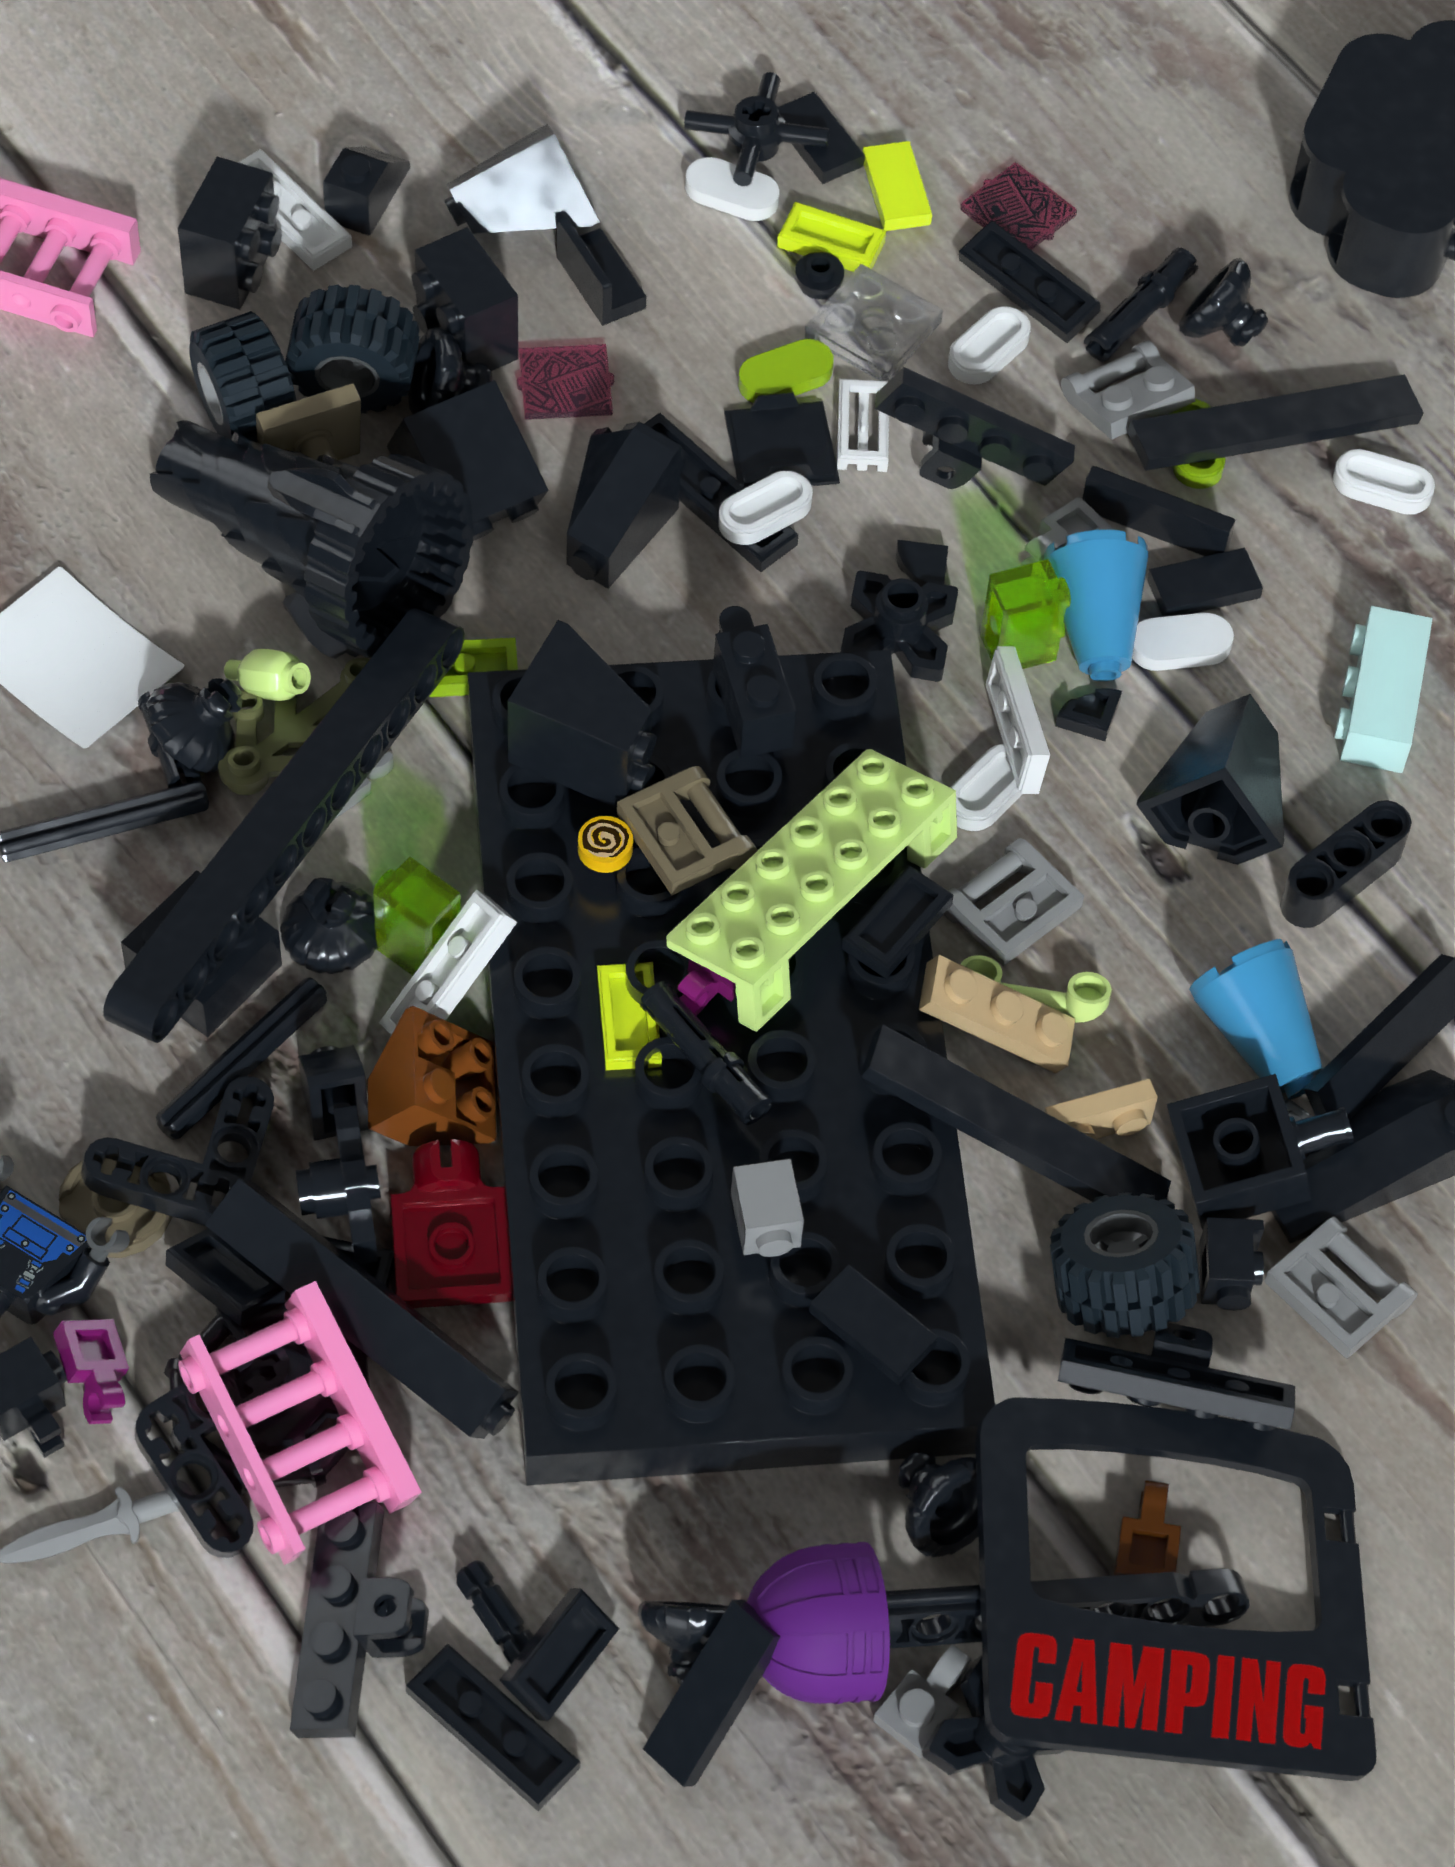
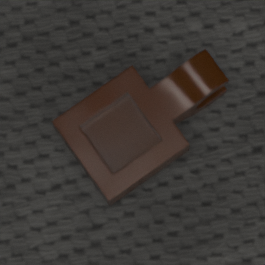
M1145 1480L1144 1491H1141L1138 1519L1122 1517L1114 1576L1176 1572L1181 1526L1164 1523L1169 1484Z

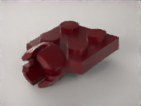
M450 1139L451 1167H441L439 1140L422 1144L416 1148L412 1157L413 1186L411 1190L401 1194H391L397 1296L412 1308L512 1302L513 1288L505 1187L484 1185L481 1180L479 1153L473 1144L463 1140Z

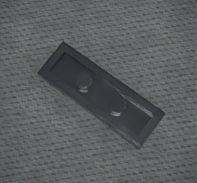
M993 220L988 222L958 251L959 261L1066 343L1074 338L1101 311L1100 302Z
M1092 466L1086 477L1082 499L1102 518L1202 556L1228 551L1236 519L1097 466Z
M744 1599L731 1601L642 1748L683 1787L695 1786L768 1667L780 1639V1636L760 1618L755 1609Z
M449 1644L406 1684V1693L538 1812L580 1769V1761Z

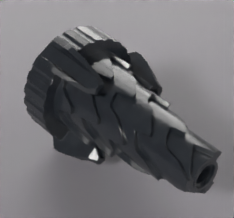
M188 420L176 422L177 429L173 438L162 449L157 460L156 470L150 473L152 490L171 504L215 524L222 532L221 536L236 550L262 564L260 567L275 579L294 588L296 592L286 596L283 601L285 610L291 615L308 641L322 654L334 659L345 653L353 657L362 655L371 658L410 609L417 608L439 618L447 612L452 604L454 595L461 586L463 574L468 567L469 553L473 545L474 536L471 501L468 494L464 493V486L454 479L453 476L400 454H390L388 457L380 456L373 459L368 465L364 464L356 467L325 454L319 455L316 460L298 451L284 450L266 443L262 445L235 432L232 439H229Z

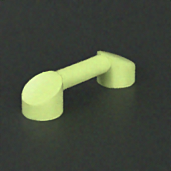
M970 956L960 964L1075 1018V1023L1087 1022L1097 1018L1107 1009L1110 1002L1112 988L1109 981L1102 975L1094 972L1075 974L1068 982L1067 992L1002 983L1003 972L1001 966L997 961L987 956Z

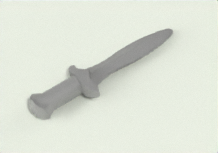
M176 1480L183 1492L194 1495V1492L187 1483ZM117 1487L115 1489L117 1499L106 1508L84 1517L41 1527L9 1543L0 1550V1563L30 1562L52 1557L90 1540L113 1534L130 1535L131 1543L136 1544L140 1537V1523L180 1511L166 1490L132 1501L129 1494L122 1487Z

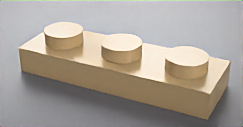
M937 955L927 962L919 1005L920 1011L1053 1073H1058L1069 1065L1075 1018L941 955Z

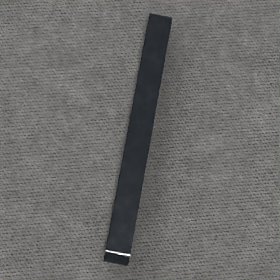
M417 608L410 609L115 981L109 990L103 1007V1016L106 1021L155 1043L161 1042L170 1033L454 665L464 643L465 633L462 627Z

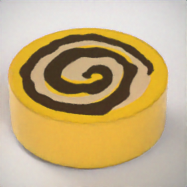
M598 816L590 819L581 827L578 834V855L583 864L589 869L601 873H610L623 868L630 861L633 853V834L625 822L612 816Z

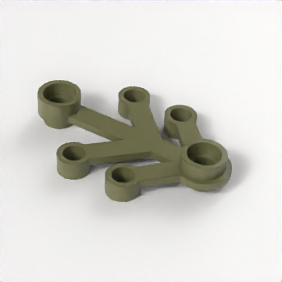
M360 657L350 660L340 674V682L298 714L297 695L290 700L275 701L274 732L259 744H257V723L264 717L263 700L261 697L242 690L240 696L242 708L247 706H253V708H241L238 712H232L233 719L237 722L235 747L230 749L224 759L218 763L222 782L232 792L240 795H251L261 791L267 785L269 778L277 777L293 757L279 755L289 748H300L370 659Z

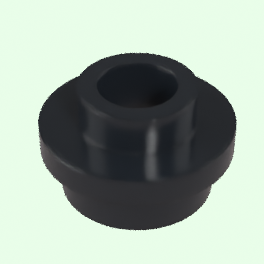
M816 252L805 255L798 261L795 269V279L806 296L813 299H826L833 296L841 287L845 272L842 263L836 257L827 253Z

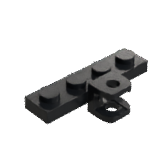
M903 367L876 393V410L923 431L922 442L926 446H932V449L921 460L920 476L948 489L958 488L973 478L981 470L982 458L1044 486L1049 484L1074 462V444L908 368ZM946 466L953 468L954 471L943 472L938 468Z
M1168 1322L1166 1329L1155 1332L1151 1355L1065 1338L1058 1382L1067 1383L1072 1389L1081 1393L1099 1394L1102 1391L1125 1395L1133 1403L1142 1406H1157L1163 1403L1182 1407L1189 1414L1200 1418L1212 1419L1218 1415L1242 1420L1245 1425L1262 1431H1271L1276 1427L1290 1430L1295 1412V1385L1209 1368L1213 1350V1338L1209 1332L1203 1329Z
M367 1502L318 1526L290 1730L297 1738L355 1737L366 1651L372 1658L406 1657L419 1653L425 1647L429 1616L428 1607L423 1601L413 1597L414 1590L408 1582L398 1578H376L385 1513L378 1502ZM410 1619H412V1628L405 1634L410 1628Z

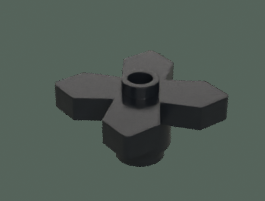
M858 571L852 592L851 607L864 620L845 628L840 652L891 650V655L895 653L911 678L940 682L943 678L948 645L934 632L953 624L958 588L928 582L920 587L916 582L909 579L900 578L891 581L889 576L885 574Z
M356 1105L333 1108L340 1158L309 1162L308 1169L295 1170L301 1215L316 1214L317 1219L348 1215L355 1262L357 1264L377 1262L378 1255L371 1211V1200L381 1199L376 1164L365 1165Z
M981 1655L974 1660L960 1684L972 1718L945 1719L937 1724L922 1750V1756L948 1775L984 1764L990 1804L1019 1822L1032 1814L1045 1790L1033 1756L1060 1754L1065 1750L1007 1744L998 1741L991 1735L986 1727L984 1718L983 1661Z

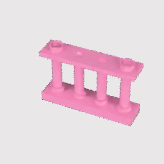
M0 178V264L18 233L23 232L45 239L24 277L0 270V309L56 326L65 332H76L94 337L97 332L93 298L90 295L110 260L134 265L141 252L137 219ZM64 246L90 252L70 291L44 284Z
M316 1281L292 1293L284 1304L287 1312L284 1313V1320L210 1354L200 1335H196L188 1339L180 1351L182 1360L178 1362L181 1377L188 1390L192 1394L200 1393L262 1519L257 1522V1527L265 1547L271 1554L278 1552L284 1565L296 1560L306 1549L299 1535L373 1499L378 1503L383 1501L388 1513L391 1514L411 1504L422 1493ZM292 1341H295L298 1345L304 1343L314 1363L310 1365L309 1373L235 1407L220 1377L221 1374ZM318 1394H321L323 1397H331L340 1415L336 1419L337 1425L261 1460L246 1428ZM346 1446L350 1450L357 1449L366 1467V1470L363 1471V1478L288 1514L273 1481Z

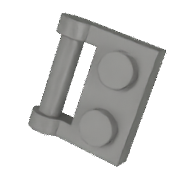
M1149 340L1133 346L1132 353L1083 375L1075 372L1061 380L1062 391L1067 401L1111 440L1128 433L1127 431L1132 420L1167 415L1195 402V385L1163 360L1156 346ZM1138 371L1142 372L1116 385L1109 386L1103 391H1100L1096 394L1094 393V391L1102 387H1105L1111 383H1114L1122 378H1125L1133 373H1136Z
M1018 838L1005 848L1004 856L959 889L953 887L947 890L954 896L951 907L944 915L951 922L959 923L1004 966L1082 907L1084 895L1025 839ZM1015 873L1027 874L1026 877L983 909L979 910L974 905Z
M1333 1216L1267 1272L1264 1282L1339 1353L1348 1359L1393 1318H1397L1404 1313L1414 1302L1418 1293L1406 1282L1399 1284L1345 1234L1347 1227ZM1331 1251L1379 1295L1382 1300L1376 1303L1323 1253Z

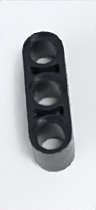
M1388 800L1377 801L1369 805L1296 862L1290 869L1280 903L1281 912L1285 919L1298 927H1315L1396 865L1402 856L1412 824L1408 811L1397 802ZM1378 833L1385 834L1389 837L1381 836ZM1340 862L1349 863L1352 866L1343 865ZM1301 891L1311 892L1316 896L1306 895Z

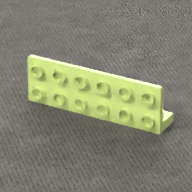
M872 749L865 750L666 936L667 947L736 984L735 993L737 996L739 1023L757 1032L791 999L788 959L906 846L907 860L925 869L957 838L956 790Z

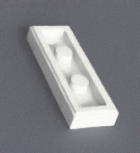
M259 149L238 162L273 173L274 194L279 196L276 222L277 228L282 230L281 240L313 271L352 248V236L265 152Z
M998 646L994 652L985 686L1017 788L1021 794H1039L1050 758V752L1016 647Z
M476 889L379 1023L392 1035L404 1011L411 1006L418 1007L446 1020L517 924V921L489 896Z

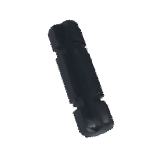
M480 1560L473 1561L456 1574L457 1586L467 1600H472L474 1604L472 1608L496 1644H503V1654L509 1663L512 1664L531 1640L533 1634L530 1630H524L523 1624L525 1622L499 1585H493L492 1579L494 1577L485 1563Z

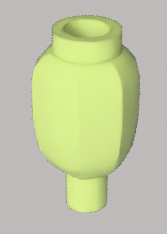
M273 649L252 650L242 660L230 659L224 666V675L227 679L239 681V685L246 692L267 700H290L297 694L304 693L308 689L311 680L308 666L302 663L298 657L289 652Z

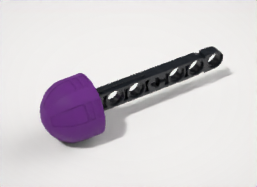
M868 1542L823 1544L792 1552L775 1562L759 1577L747 1600V1603L755 1609L760 1618L780 1636L772 1659L762 1676L770 1685L786 1696L808 1703L842 1704L843 1702L858 1703L866 1700L869 1702L880 1700L887 1683L891 1648L982 1642L980 1585L885 1591L879 1561L874 1549ZM1223 1568L1190 1570L1189 1576L1176 1572L1031 1581L1033 1590L1042 1599L1113 1615L1180 1625L1186 1623V1625L1216 1626L1231 1623L1247 1612L1250 1602L1241 1575L1232 1569ZM1226 1595V1596H1224V1597H1221V1598H1218V1599H1214V1598H1216V1597H1218V1596ZM1164 1599H1169V1600H1167V1601H1165V1602L1156 1603V1602L1161 1601V1600H1164ZM1114 1602L1108 1606L1098 1607L1106 1603ZM941 1614V1615H939V1616H937V1617H935V1618H930V1619H925V1620H924V1618H926V1617H928V1616Z

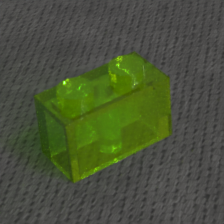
M1049 559L989 575L980 637L991 661L998 646H1015L1022 669L1056 661L1060 638L1065 636L1064 617L1066 608H1069L1071 605V596L1067 582L1063 577L1057 578Z
M411 857L396 870L390 869L386 871L377 881L373 890L377 950L413 976L461 911V893Z

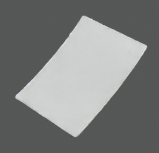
M57 567L0 613V684L47 723L82 748H88L138 706V700L144 693L149 691L151 696L154 689L164 685L185 667L183 663L166 653L121 619L62 567Z

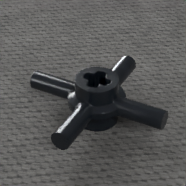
M767 72L762 76L757 96L747 97L737 104L733 116L687 110L685 114L684 129L729 135L732 143L736 145V151L739 154L733 175V181L739 186L745 187L752 183L757 162L766 161L774 157L778 152L781 142L827 148L829 144V128L785 123L782 115L778 113V106L775 103L781 80L777 74Z

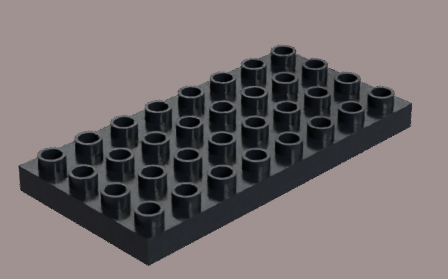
M891 650L778 656L796 709L793 748L740 758L713 673L714 659L615 664L609 666L652 709L651 733L657 736V740L650 757V764L655 766V773L650 786L694 766L701 767L710 779L709 789L739 833L749 836L757 850H759L865 750L872 749L907 766ZM527 669L468 672V706L482 893L489 896L517 921V924L489 960L488 977L503 1178L506 1193L526 1486L906 1459L914 1452H926L934 1457L976 1454L975 1440L978 1425L991 1407L995 1405L957 1129L860 1077L873 1034L882 1025L947 1059L942 1020L919 1010L926 964L933 959L930 930L887 979L842 949L843 938L909 865L921 873V867L907 860L906 846L788 959L791 999L757 1032L739 1023L737 996L732 1001H729L720 993H717L704 1009L696 1015L728 1052L738 1054L744 1061L743 1069L772 1099L770 1110L757 1122L751 1125L743 1124L740 1117L718 1092L711 1093L702 1084L703 1075L672 1042L660 1026V1038L650 1041L640 1050L636 1058L635 1069L605 1071L597 965L626 964L627 990L631 997L640 1004L642 1003L640 1001L642 996L649 988L639 982L635 975V967L639 963L653 962L655 984L661 981L668 982L680 998L683 993L678 990V985L690 973L688 971L689 959L669 949L666 936L737 869H726L671 895L634 839L632 857L623 868L610 873H601L589 869L583 864L578 855L579 831L587 821L598 816H612L620 819L617 815V808L508 762V699ZM679 800L711 848L721 845L691 800ZM657 1052L661 1053L662 1067L648 1068V1061L651 1056ZM791 1159L804 1219L801 1247L792 1248L787 1253L774 1257L762 1256L759 1253L743 1255L731 1198L733 1167ZM848 1264L938 1336L936 1347L898 1385L809 1312L810 1302Z

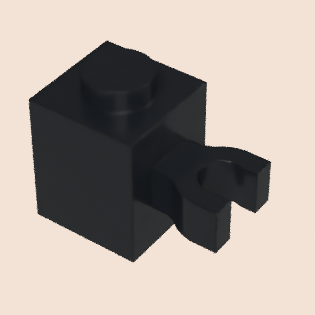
M32 1337L0 1354V1436L5 1441L27 1428L34 1443L45 1458L65 1447L64 1441L59 1435L62 1433L61 1428L52 1414L66 1406L61 1384L66 1382L67 1378L55 1354L51 1350L42 1354Z

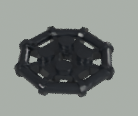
M286 1302L242 1326H239L219 1308H216L217 1315L198 1335H200L210 1354L227 1337L234 1343L247 1337L244 1332L246 1329L265 1328L284 1320V1313L287 1312L284 1305ZM345 1338L370 1388L368 1355ZM292 1341L282 1346L289 1358V1371L284 1384L310 1372V1365L314 1363L304 1343L298 1345L295 1341ZM181 1355L177 1358L169 1359L164 1370V1374L169 1378L170 1391L184 1383L178 1367V1362L182 1360ZM259 1357L252 1360L251 1369L238 1379L235 1378L233 1369L226 1372L236 1381L241 1398L249 1395L243 1390V1386L246 1381L254 1376L261 1374L267 1381L273 1379L271 1371L276 1362L272 1358L266 1361H262ZM318 1394L246 1429L257 1452L274 1455L309 1438L326 1418L336 1420L340 1415L330 1396L323 1397L321 1394ZM172 1420V1427L174 1428L176 1423ZM171 1435L169 1436V1441L175 1451L186 1452L194 1450L190 1443H186L179 1451ZM202 1438L237 1493L243 1496L247 1489L232 1458L208 1439ZM346 1446L273 1481L275 1487L312 1484L317 1488L327 1482L326 1475L349 1451V1448Z

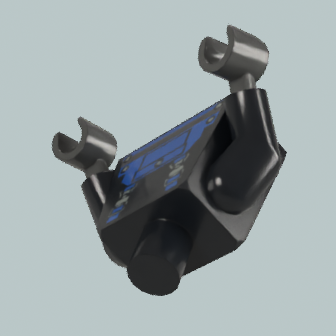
M8 1155L1 1156L0 1181H4L11 1176L14 1170L13 1160ZM6 1185L0 1193V1318L8 1311L25 1323L33 1325L46 1315L53 1316L87 1302L110 1264L107 1258L108 1254L122 1252L128 1247L130 1239L127 1231L116 1230L107 1243L105 1233L113 1222L112 1218L98 1217L93 1219L89 1223L86 1233Z

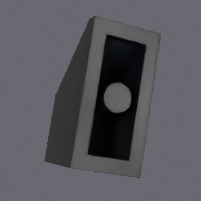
M344 147L323 181L325 211L342 227L371 236L410 169V161L369 147Z
M354 1045L341 1048L325 1046L312 1051L310 1054L298 1056L301 1086L314 1141L337 1136L333 1108L356 1105L360 1131L369 1130L365 1072Z

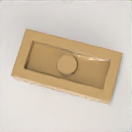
M1146 1079L1045 1107L1044 1112L1093 1139L1113 1134L1130 1136L1151 1124L1158 1097L1151 1080Z

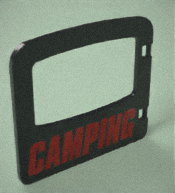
M1017 1397L1005 1399L991 1407L978 1425L975 1451L984 1718L986 1727L993 1737L1000 1742L1012 1745L1343 1781H1358L1373 1770L1376 1765L1377 1753L1374 1718H1371L1368 1685L1371 1682L1359 1544L1356 1543L1355 1492L1350 1468L1339 1451L1324 1440L1314 1436L1279 1428L1271 1431H1262L1251 1428L1240 1420L1219 1416L1206 1419L1193 1416L1186 1411L1085 1400ZM1070 1449L1163 1457L1256 1473L1296 1484L1304 1492L1307 1505L1316 1621L1314 1630L1255 1631L1180 1625L1086 1610L1042 1599L1035 1593L1031 1584L1026 1473L1027 1451ZM1324 1513L1339 1515L1341 1541L1326 1540ZM1338 1686L1353 1687L1356 1716L1340 1714Z

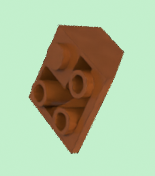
M411 1006L407 1008L368 1078V1129L407 1146H421L435 1140H439V1145H451L450 1139L463 1140L471 1144H490L497 1140L493 1042L418 1007Z

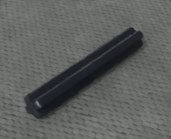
M197 780L0 831V855L3 861L11 862L204 812L209 808L207 791L202 781Z
M311 977L303 979L157 1113V1125L161 1131L173 1140L181 1138L223 1099L224 1092L229 1083L236 1078L248 1076L326 1004L327 992L324 987Z

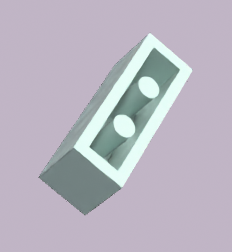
M1371 606L1365 626L1355 625L1349 654L1358 656L1357 667L1348 665L1342 690V696L1351 698L1349 709L1340 708L1334 738L1344 740L1340 761L1403 773L1413 740L1433 618Z

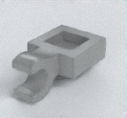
M1079 496L1041 520L1039 528L1041 535L1033 538L1025 545V550L1031 556L1023 560L1021 566L1034 579L1047 572L1044 553L1050 544L1054 542L1055 550L1067 545L1066 536L1090 530H1113V528Z
M952 1644L941 1656L926 1680L911 1669L875 1712L873 1722L919 1758H922V1750L937 1724L945 1719H954L958 1714L959 1705L948 1696L969 1671L967 1666L971 1662V1658Z

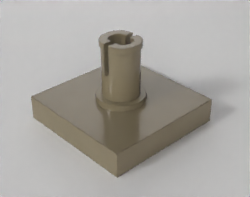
M354 383L256 413L257 442L262 445L266 443L284 450L298 451L316 460L319 455L323 454L336 460L360 454L361 399Z

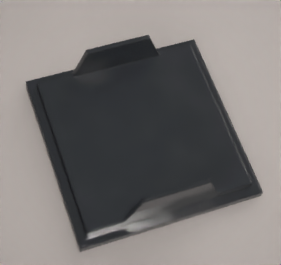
M794 393L762 395L757 397L751 408L724 411L736 478L745 488L779 471L797 472L803 475L810 482L811 486L840 484L823 401L799 403Z

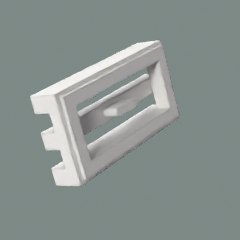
M839 380L838 470H847V464H857L858 471H867V465H877L878 472H887L889 415L878 411L877 451H868L869 393H877L888 381ZM849 392H858L857 450L848 449Z

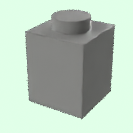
M791 1159L733 1167L731 1198L743 1255L759 1253L762 1256L774 1257L785 1254L792 1248L801 1247L804 1219Z

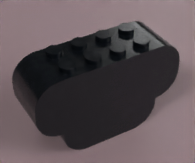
M1443 20L1425 25L1410 40L1396 35L1376 33L1364 35L1349 42L1341 50L1305 123L1298 160L1289 191L1291 210L1304 226L1318 234L1329 237L1327 244L1328 260L1334 271L1342 279L1358 288L1381 296L1408 298L1424 293L1436 283L1447 259L1455 261V20Z

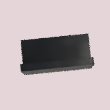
M567 217L558 220L557 259L601 325L604 326L646 309V294L602 229L599 228L580 236Z

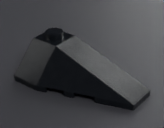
M1430 1069L1383 1088L1349 1121L1354 1142H1346L1309 1153L1306 1156V1160H1303L1307 1173L1311 1200L1271 1211L1289 1243L1291 1244L1310 1236L1333 1216L1342 1223L1455 1176V1080Z

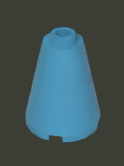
M1120 530L1077 532L1066 536V546L1055 550L1053 542L1047 547L1044 553L1045 567L1079 670L1089 674L1092 680L1111 681L1119 678L1122 675L1121 672L1127 670L1132 663L1148 562V546L1140 536H1138L1137 544L1127 541L1126 532Z
M1275 939L1244 950L1232 956L1233 964L1226 967L1220 973H1218L1216 967H1213L1195 980L1189 988L1194 1001L1258 1077L1262 1078L1276 1074L1282 1094L1286 1093L1288 1099H1294L1306 1094L1304 1087L1323 1069L1294 953L1288 942L1285 941L1283 943L1282 939Z

